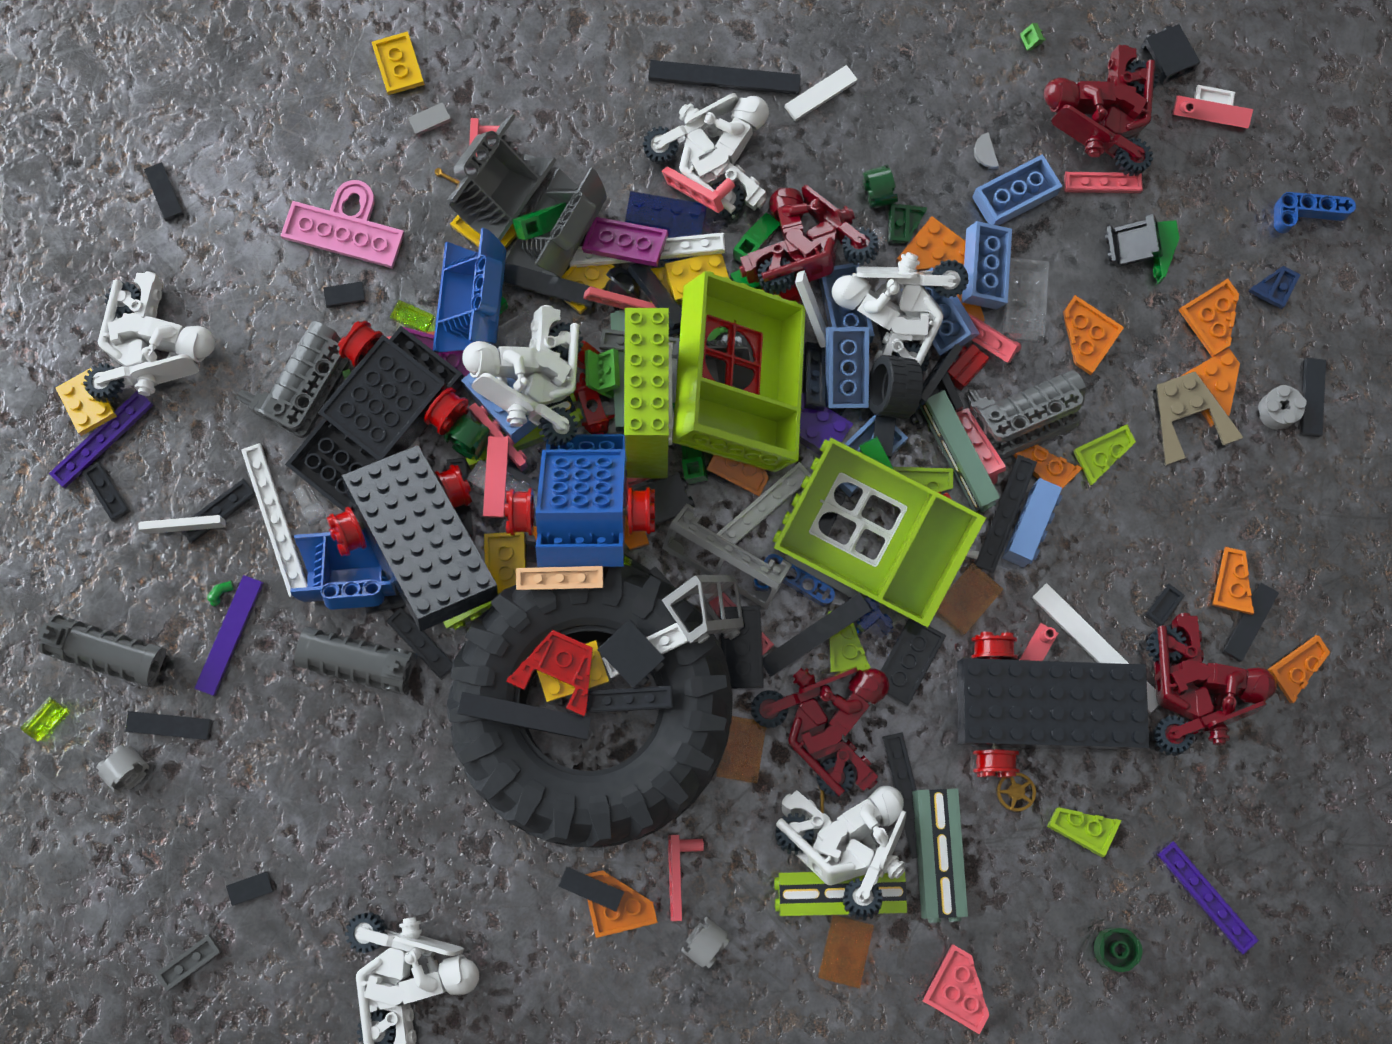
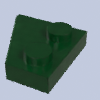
M890 204L888 242L907 244L923 215L926 213L927 207Z

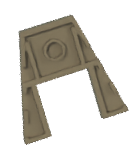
M1196 372L1180 376L1156 386L1165 466L1185 459L1172 422L1193 414L1209 410L1223 446L1243 439L1241 433Z

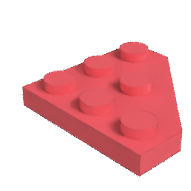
M952 944L922 1001L980 1034L989 1017V1012L975 970L973 957Z

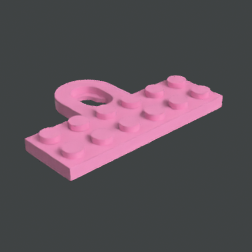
M350 180L343 183L337 189L330 211L292 201L280 236L285 240L393 269L405 233L403 230L370 222L369 219L375 203L374 194L366 183L359 180ZM352 194H357L360 196V211L353 216L344 214L343 207L345 201Z

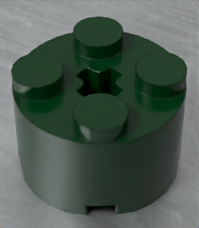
M888 164L866 170L862 173L864 179L862 180L865 191H868L870 209L898 202V195L893 193L896 185Z
M463 414L456 419L444 436V440L447 444L451 441L454 444L452 448L468 459L475 457L477 461L488 446L490 429L483 424H476L469 415Z
M1107 928L1099 932L1095 940L1094 953L1099 964L1109 970L1117 972L1130 971L1142 958L1141 942L1130 930ZM1115 947H1121V952H1115Z

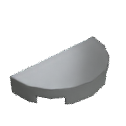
M989 132L977 139L974 147V156L979 164L981 163L988 167V169H998L999 164Z

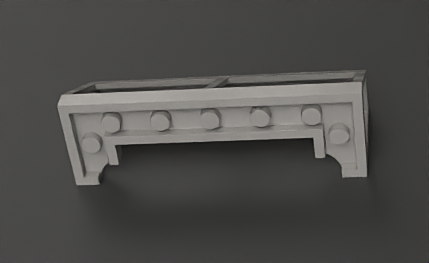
M686 504L672 521L662 549L707 575H719L724 561H727L772 588L770 595L761 591H755L751 594L738 586L739 594L755 602L756 605L767 609L792 564L785 560L781 564H774L775 561L772 559L767 564L698 524L700 517H694L695 508ZM676 533L720 557L715 572L684 555V547L674 540ZM732 585L731 587H729V588H731L732 590L735 591L734 585Z
M695 575L662 599L690 643L698 642L701 644L710 637L709 634L723 633L724 639L729 638L732 640L740 634L739 630L744 627L738 582L733 575ZM734 585L739 618L726 619L722 593ZM690 594H699L700 597L698 599L701 602L703 624L689 632L672 605L682 601ZM717 596L719 597L722 620L719 619L709 604ZM706 608L713 617V621H707Z

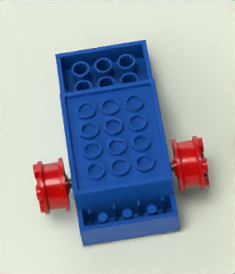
M576 434L571 441L557 447L554 446V443L552 445L547 444L549 441L547 439L546 450H542L536 508L532 488H529L528 492H515V489L506 491L507 504H505L504 513L505 517H508L509 520L506 521V533L515 536L516 532H528L529 536H533L536 516L537 567H624L626 515L629 535H632L633 531H646L647 535L655 532V520H651L655 519V489L650 490V487H647L646 491H633L632 488H629L626 507L627 466L624 434Z

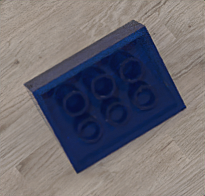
M630 191L625 222L668 230V238L703 235L707 207L698 202ZM697 256L660 259V261L674 262Z

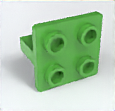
M613 348L596 354L586 350V386L608 398H613L614 389L620 387L618 351Z

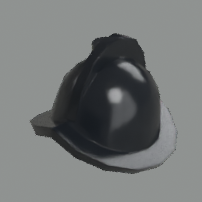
M620 267L609 269L606 275L610 279L606 283L604 290L639 299V286L632 275Z

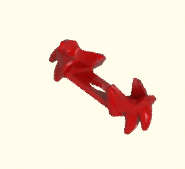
M581 372L579 382L576 384L574 397L576 401H578L579 397L586 418V422H582V426L590 434H606L609 428V420L614 418L615 414L605 415L599 397L602 394L586 386V375ZM589 400L597 402L598 406L595 412L587 409L586 403Z

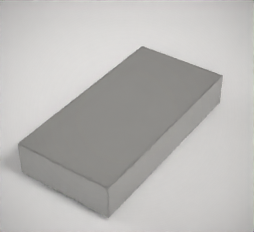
M443 102L408 117L416 136L451 122Z

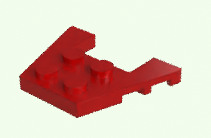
M552 630L534 649L533 653L520 664L519 668L507 678L506 682L525 690L534 670L542 672L575 687L566 709L585 717L593 647Z

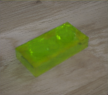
M398 300L390 315L391 320L425 333L428 332L435 319L433 314Z
M49 696L21 726V730L39 742L67 709Z

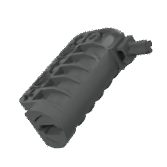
M312 321L269 393L264 392L263 395L258 392L256 395H253L241 389L237 393L236 399L248 405V408L253 413L296 437H306L320 416L319 410L332 396L342 379V371L347 370L350 364V359L343 358L344 364L340 363L342 357L339 355L340 347L338 343L341 339L337 332L320 322ZM333 373H334V374L336 375L335 380L332 381V382H329V380L331 379V377H332V375H333ZM313 407H315V408H316L315 414L312 415V416H309V414H310V412L312 411ZM303 425L305 431H300L298 433V428H300Z
M1071 370L998 402H995L994 399L988 400L987 397L981 399L976 390H972V388L968 389V392H965L964 395L970 403L972 415L1000 458L1004 459L1076 428L1080 424L1081 416L1078 410L1084 405L1086 385L1081 376L1076 371ZM1068 417L1075 418V421L1068 420ZM1056 423L1059 425V428L1051 429L1048 425ZM1033 432L1040 433L1038 437L1036 435L1032 436ZM1020 438L1024 443L1017 445L1013 440ZM997 447L1004 448V452L997 451Z
M58 614L51 616L48 623L44 622L42 628H37V631L40 632L38 639L41 640L39 642V650L42 654L146 687L154 686L166 655L164 647L104 630Z
M306 626L298 640L294 662L296 667L307 669L313 673L407 695L412 667L416 664L418 655L415 652L388 648L381 644H372L365 640L360 641L348 636L344 637L336 633H328Z

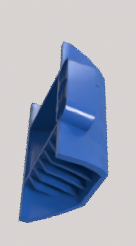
M481 228L479 252L445 242L433 342L434 352L463 351L469 344L476 341L486 342L491 345L497 342L506 249L500 240L486 228Z
M330 532L294 535L295 542L308 572L307 587L290 589L291 595L303 602L324 601L328 609L335 610L379 606L384 601V596L396 594L364 533L363 536L367 548L362 549L360 547L350 551L349 556H341L337 547L338 542L332 539Z

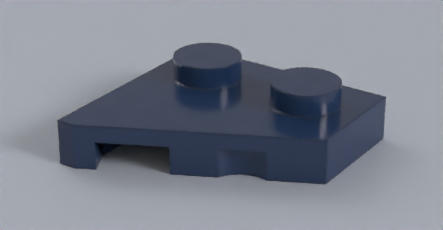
M1282 266L1273 274L1251 287L1248 292L1283 309L1301 274Z

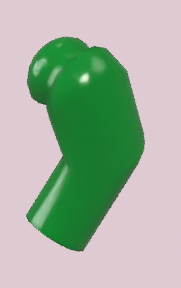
M233 581L220 583L212 588L207 595L210 605H219L221 601L219 597L222 593L235 590Z

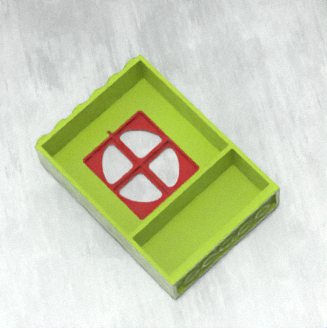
M704 271L684 285L673 443L773 472H777L798 461L806 310L803 305L798 304L796 301L783 299L779 295L766 293L762 289H755L747 284L732 281L730 278L715 275L710 271ZM718 327H725L728 330L726 353L708 348L706 345L709 334ZM736 331L740 332L749 342L754 354V362L735 356ZM705 355L723 360L726 363L725 384L716 382L707 368ZM734 364L751 369L754 372L751 383L743 390L732 387Z

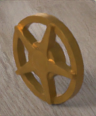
M1017 773L1016 776L1027 780L1028 782L1025 784H1018L1013 777H1010L1011 786L1007 790H1000L1002 783L1007 778H1002L997 786L999 802L1010 811L1019 812L1026 810L1033 804L1036 797V788L1033 781L1022 773ZM1029 784L1032 788L1031 800L1025 795V788ZM1001 793L1008 794L1012 799L1011 807L1003 801ZM1020 799L1029 802L1025 807L1014 808L1016 801Z

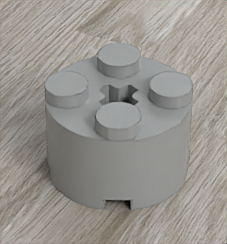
M1281 385L1271 390L1261 399L1258 405L1259 417L1262 423L1270 429L1289 428L1303 416L1306 399L1296 389L1287 385Z
M119 745L113 750V754L99 762L96 768L99 770L98 775L115 794H121L122 789L127 788V790H130L142 781L146 776L145 769L149 770V765L133 747Z
M705 917V923L699 922L686 940L689 945L687 948L682 947L681 952L702 968L705 966L710 968L716 960L715 955L718 950L722 951L727 946L729 940L725 930L708 917Z

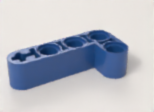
M1286 192L1275 203L1274 228L1279 233H1287L1297 223L1298 217L1343 221L1354 212L1356 203L1349 197Z
M777 554L768 555L764 562L768 564L772 559L781 564L785 559ZM792 564L789 571H793L796 574V578L790 580L785 577L782 583L820 606H829L835 598L834 589ZM754 578L753 583L757 591L765 592L770 589L768 585H759L758 579ZM805 581L811 582L813 589H804L802 583ZM817 586L820 587L817 594L814 595L813 593L816 591ZM827 592L829 594L828 598L823 600L822 594Z

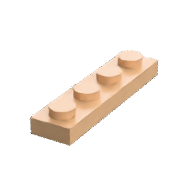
M603 566L516 568V590L604 588Z

